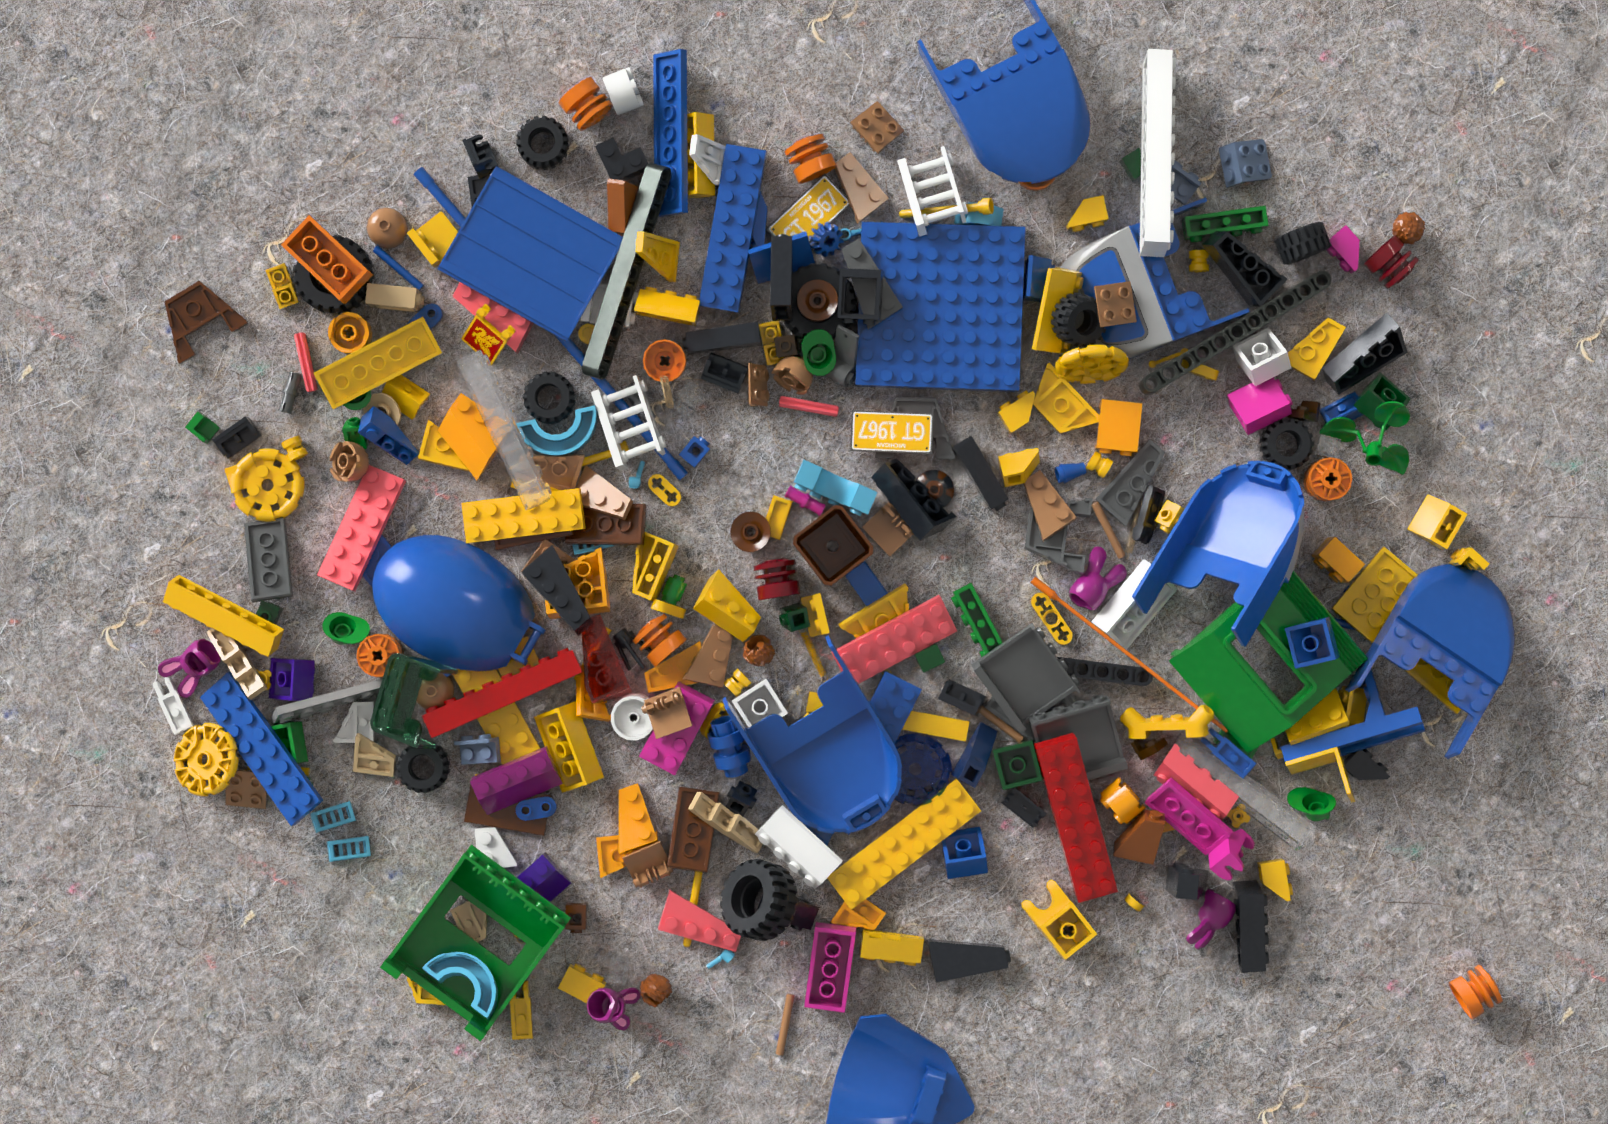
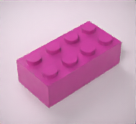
M679 681L675 688H681L693 726L656 739L652 730L639 755L642 759L673 775H676L715 701Z
M821 922L815 923L804 1007L845 1013L856 927Z

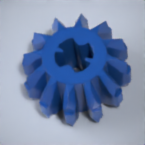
M825 222L824 225L818 223L817 230L812 228L814 235L808 237L812 241L810 246L817 255L821 254L823 257H827L829 253L833 256L835 249L841 250L838 244L844 243L843 239L840 238L843 233L838 230L837 225Z

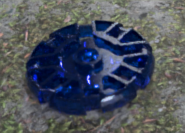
M907 733L899 736V739L894 744L895 747L899 749L904 745L907 751L902 754L899 753L902 764V782L898 796L894 800L901 804H913V806L928 804L932 802L931 799L935 796H940L951 781L949 780L950 772L952 773L950 756L944 751L943 745L937 739L927 734L922 736L918 735V733ZM916 743L924 744V749H915ZM933 752H936L939 756L936 761L930 755ZM916 763L921 766L920 774L913 775L910 773L909 768L912 764ZM936 770L942 771L941 778L934 777ZM930 784L933 790L926 793L924 788ZM907 789L915 790V795H906Z

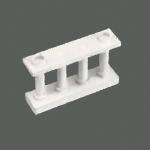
M944 146L940 147L943 155L942 158L919 165L907 166L905 158L897 160L919 237L927 234L925 226H928V223L960 214L962 223H966L965 214H968L966 203H961L950 167L954 165L951 153L946 154ZM944 165L948 172L947 174L917 183L911 180L914 174ZM951 182L953 190L923 199L916 197V193H919V190ZM951 198L956 199V207L929 215L921 214L920 210L924 209L925 206Z
M637 375L633 376L635 385L607 395L599 389L591 392L614 465L620 471L628 469L626 462L630 458L656 449L661 455L666 454L664 450L666 442L663 436L659 435L646 395V391H648L646 382ZM638 393L641 404L615 414L610 413L608 406L611 402ZM644 411L647 419L646 423L620 433L619 431L616 432L614 424L617 421ZM648 430L651 431L654 441L628 451L621 449L620 443L623 442L622 440Z

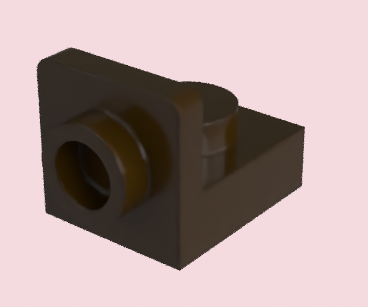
M794 334L774 338L778 358L800 356L797 337Z
M1302 401L1301 406L1291 409L1292 414L1287 417L1299 421L1318 422L1321 403Z
M1164 737L1157 741L1153 738L1150 741H1147V739H1135L1131 742V746L1140 760L1159 752L1168 745Z

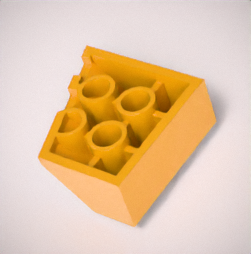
M460 393L449 408L437 432L477 481L511 434L512 426Z
M600 547L586 556L583 555L569 564H564L588 613L611 612L602 548ZM545 600L546 614L550 620L561 618Z

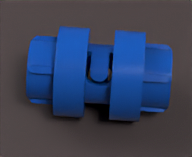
M729 715L714 719L710 723L712 730L707 734L710 747L718 750L713 754L716 768L724 770L725 777L734 778L747 773L749 770L747 763L751 761L752 757L749 746L741 744L745 739Z

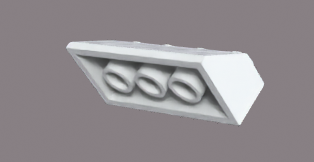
M1143 560L1136 567L1134 572L1092 620L1096 627L1126 650L1177 591V588L1172 583H1166L1148 613H1142L1132 595L1151 565L1146 560Z
M783 805L755 833L762 844L767 845L777 858L787 863L791 871L799 874L804 882L814 889L821 885L843 862L841 858Z

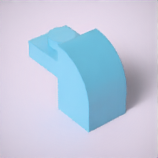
M994 206L993 214L983 215L979 211L968 212V214H965L966 223H962L961 216L958 214L955 215L954 224L1002 226L1004 209Z

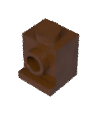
M567 903L565 905V914L571 917V919L565 926V930H570V933H582V930L587 929V903ZM575 914L580 915V921H575L573 916Z

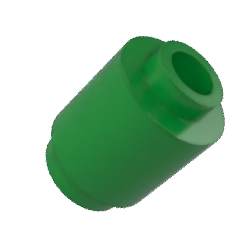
M674 574L673 578L669 576L661 593L663 594L661 600L676 606L687 587V584L684 583L685 578Z

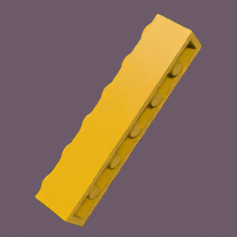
M181 575L168 582L163 603L171 608L187 614L188 617L204 623L207 627L214 628L223 635L239 641L242 645L256 650L261 655L269 657L278 649L284 632L283 628Z

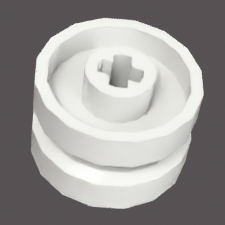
M630 693L624 695L615 704L611 712V724L614 731L620 737L626 740H639L645 738L653 730L649 715L647 713L644 714L641 709L644 706V700L650 697L642 693ZM631 714H636V715H637V719H636V720H633V719H632L633 716H630V715H631Z

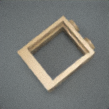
M367 283L365 304L371 308L418 313L420 308L424 307L425 298L417 288Z

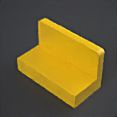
M403 375L387 381L382 390V393L389 395L396 401L401 413L412 420L430 395V393Z

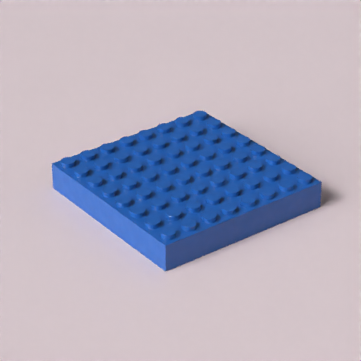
M862 222L861 242L878 269L883 271V277L903 308L869 330L867 324H863V320H858L857 335H859L856 360V387L1019 392L1025 227L929 224L925 226L927 234L919 237L915 223ZM859 303L858 314H863Z

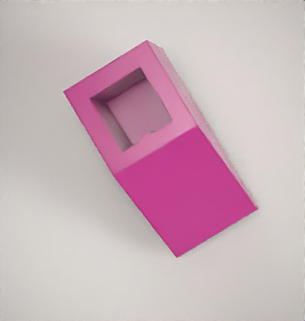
M1345 225L1329 239L1331 246L1326 251L1332 257L1336 256L1340 261V267L1345 272L1349 271L1352 274L1358 269L1360 240Z

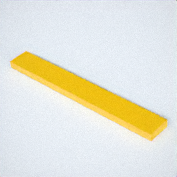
M809 691L806 712L812 713L822 707L823 704L816 692ZM911 710L902 730L966 742L969 721Z

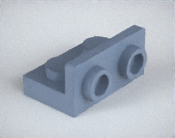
M1174 160V165H1172L1171 172H1174V184H1171V191H1174V198L1186 205L1201 182L1198 181L1199 177L1192 172L1187 173L1182 169L1183 166Z
M491 734L478 735L479 739H473V735L461 736L459 741H454V745H460L461 765L501 762L499 737L491 738Z

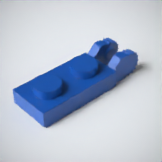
M1211 727L1208 731L1220 741L1215 747L1204 737L1200 741L1217 758L1244 779L1257 763L1225 736L1223 737Z

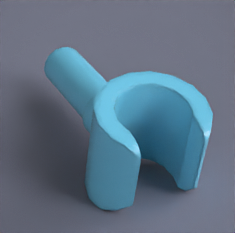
M862 228L857 230L841 229L840 231L849 232L847 238H842L843 241H848L852 236L861 234Z
M640 461L636 477H629V488L640 487L641 474L645 465L644 461Z
M725 949L716 959L707 964L708 969L721 962L722 959L729 963L735 954Z

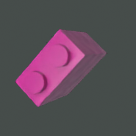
M1273 377L1257 386L1250 383L1227 395L1229 406L1247 435L1292 414V400L1288 394L1284 395L1279 379L1275 380Z

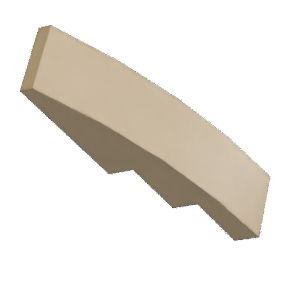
M214 628L207 631L222 661L227 664L247 698L252 700L267 689L265 683L240 643L231 637L223 635Z
M703 792L696 793L688 810L752 852L758 853L763 844L755 835L759 829L740 814H734L721 803H715Z

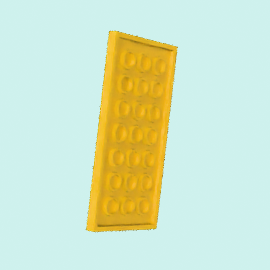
M1383 546L1331 609L1368 641L1373 643L1402 592L1418 574ZM1421 658L1413 669L1404 670L1455 714L1459 713L1461 709L1448 698V690L1453 683L1452 679Z

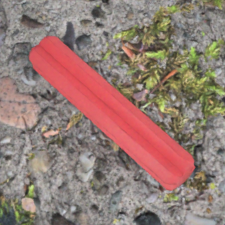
M304 332L294 335L305 388L307 392H314L318 388L313 374L314 370L306 334Z
M781 396L779 400V406L783 408L833 417L838 415L839 407L836 405Z

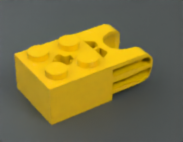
M1050 879L1046 883V888L1051 894L1052 902L1047 909H1038L1028 900L1021 902V907L1061 958L1066 960L1094 938L1097 933L1058 884ZM1064 926L1072 928L1070 936L1063 934Z

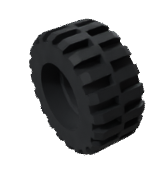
M334 234L333 237L366 267L373 276L346 304L339 301L333 294L324 292L318 286L316 278L298 261L293 266V271L295 272L293 280L297 285V292L306 303L323 313L340 315L342 312H351V309L354 307L357 309L361 306L360 303L366 300L367 283H372L374 272L372 271V261L361 246L347 237L344 238L341 235Z
M810 263L808 266H801L797 271L793 272V321H784V324L796 337L798 336L803 340L809 332L822 329L827 331L833 339L836 337L838 325L846 329L850 326V323H843V319L838 318V305L833 315L822 322H813L806 319L801 314L797 305L799 290L805 283L811 280H823L830 283L836 290L839 298L840 271L838 268L827 266L825 263ZM847 279L846 314H855L856 293L852 283Z
M761 859L747 860L739 864L736 870H732L729 874V879H726L724 883L725 888L721 892L722 901H720V907L723 909L721 914L725 924L733 933L757 941L772 940L778 934L783 933L786 930L785 927L789 926L792 922L791 917L796 912L795 904H798V898L796 897V893H798L797 887L794 885L795 881L786 868ZM763 887V900L760 908L755 913V899Z

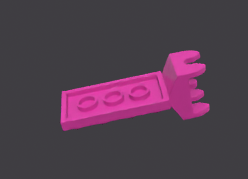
M1173 778L1167 780L1144 802L1152 810L1165 813V821L1204 855H1209L1210 870L1217 876L1225 880H1232V873L1226 866H1231L1234 870L1242 872L1244 864L1240 859L1243 857L1241 847L1243 845L1245 848L1253 849L1255 846L1251 836L1243 829L1233 832L1231 828Z

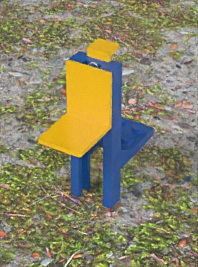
M1370 669L1363 681V685H1367L1363 689L1369 703L1365 722L1328 732L1294 745L1287 744L1281 746L1280 750L1275 737L1271 739L1277 759L1284 758L1291 774L1337 762L1346 793L1351 803L1356 801L1342 758L1343 755L1425 732L1418 707L1390 715L1385 714L1372 669Z

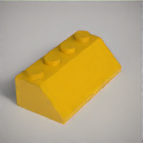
M700 112L688 113V198L715 196V185L689 155L692 135L698 134L714 141V115Z
M1059 267L1048 268L1032 346L1033 350L1065 353L1066 349H1069L1070 344L1058 339L1057 333L1053 332L1052 328L1054 325L1051 324V320L1054 319V316L1051 315L1052 311L1055 312L1056 303H1061L1060 299L1062 297L1066 298V295L1070 293L1074 295V293H1078V289L1082 288V272Z
M576 701L534 716L544 746L548 747L563 784L559 785L562 793L604 778L582 717H576Z

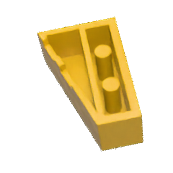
M645 532L644 545H637L635 552L636 563L632 593L651 601L658 598L678 550V545Z
M719 569L707 580L693 607L695 611L742 642L754 633L761 619V616Z
M863 928L859 952L860 958L867 960L881 959L888 963L901 961L904 962V965L916 966V963H921L924 937Z

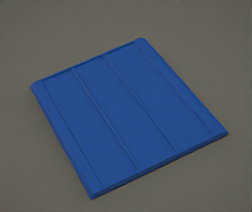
M496 166L437 270L567 342L618 253L623 237Z

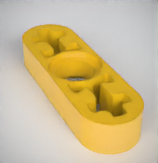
M1044 593L1034 594L1031 598V606L1053 639L1058 644H1068L1072 640V631L1047 595ZM1038 596L1039 598H1045L1043 603L1046 608L1049 605L1052 608L1045 611L1043 615L1040 613V611H1043V608L1040 605H1035L1037 602L1036 597ZM1048 613L1056 614L1057 622L1050 625L1046 622ZM1060 622L1063 626L1059 628L1063 632H1068L1066 641L1058 639L1060 634L1057 629L1054 632L1051 630V628L1057 627Z

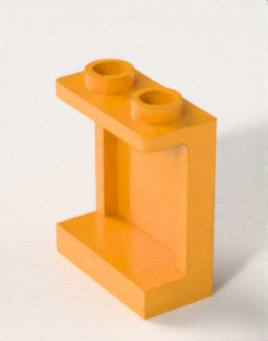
M1100 400L1097 443L1095 445V449H1100L1099 453L1112 454V451H1119L1122 456H1132V453L1138 451L1143 403Z

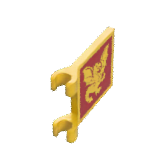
M484 304L482 308L477 310L474 319L461 339L492 365L516 330L509 325L502 333L499 332L485 319L491 308Z

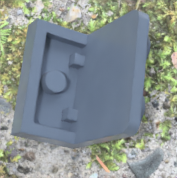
M1263 139L1233 142L1218 148L1226 188L1245 182L1268 180L1272 177L1266 144Z

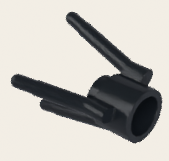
M624 628L613 636L615 640L614 645L618 649L628 671L631 670V667L623 651L626 648L639 666L645 669V665L630 646L633 643L632 639L634 640L636 635L632 630L628 632ZM641 640L638 644L642 646L644 642ZM648 647L645 650L650 652L652 649Z

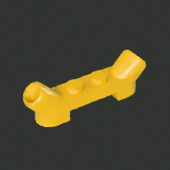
M1200 705L1190 717L1175 714L1171 715L1170 718H1163V715H1153L1151 718H1145L1133 707H1129L1120 716V722L1128 728V737L1130 739H1146L1151 734V731L1186 730V738H1195L1209 735L1208 724L1213 720L1214 712L1207 705Z

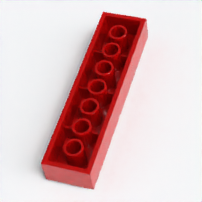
M1074 733L1034 743L1072 887L1078 903L1118 892L1076 736Z

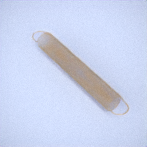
M667 376L660 377L666 407L672 408L674 402L669 379Z
M1139 505L1137 507L1133 528L1136 526L1138 513L1140 509ZM1132 534L1129 542L1127 555L1128 553L1130 554V550L1132 553L1135 540L1133 541Z

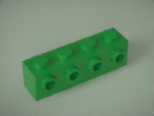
M1266 205L1186 216L1182 219L1184 240H1190V243L1200 242L1202 238L1210 237L1215 231H1227L1232 236L1237 237L1242 236V232L1250 231L1251 234L1262 233L1263 229L1269 226Z
M968 583L953 591L954 596L951 597V600L956 608L960 607L963 613L960 617L965 626H970L972 630L970 636L974 644L979 643L982 649L979 653L983 657L1003 642L972 583Z

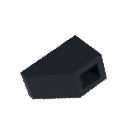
M1367 749L1351 753L1344 760L1346 771L1356 780H1384L1390 777L1386 773L1388 769L1381 762L1376 763L1372 760L1373 755Z

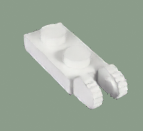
M169 676L165 677V683L170 693L164 695L162 686L158 681L153 683V687L158 695L157 699L174 735L190 729L194 724Z

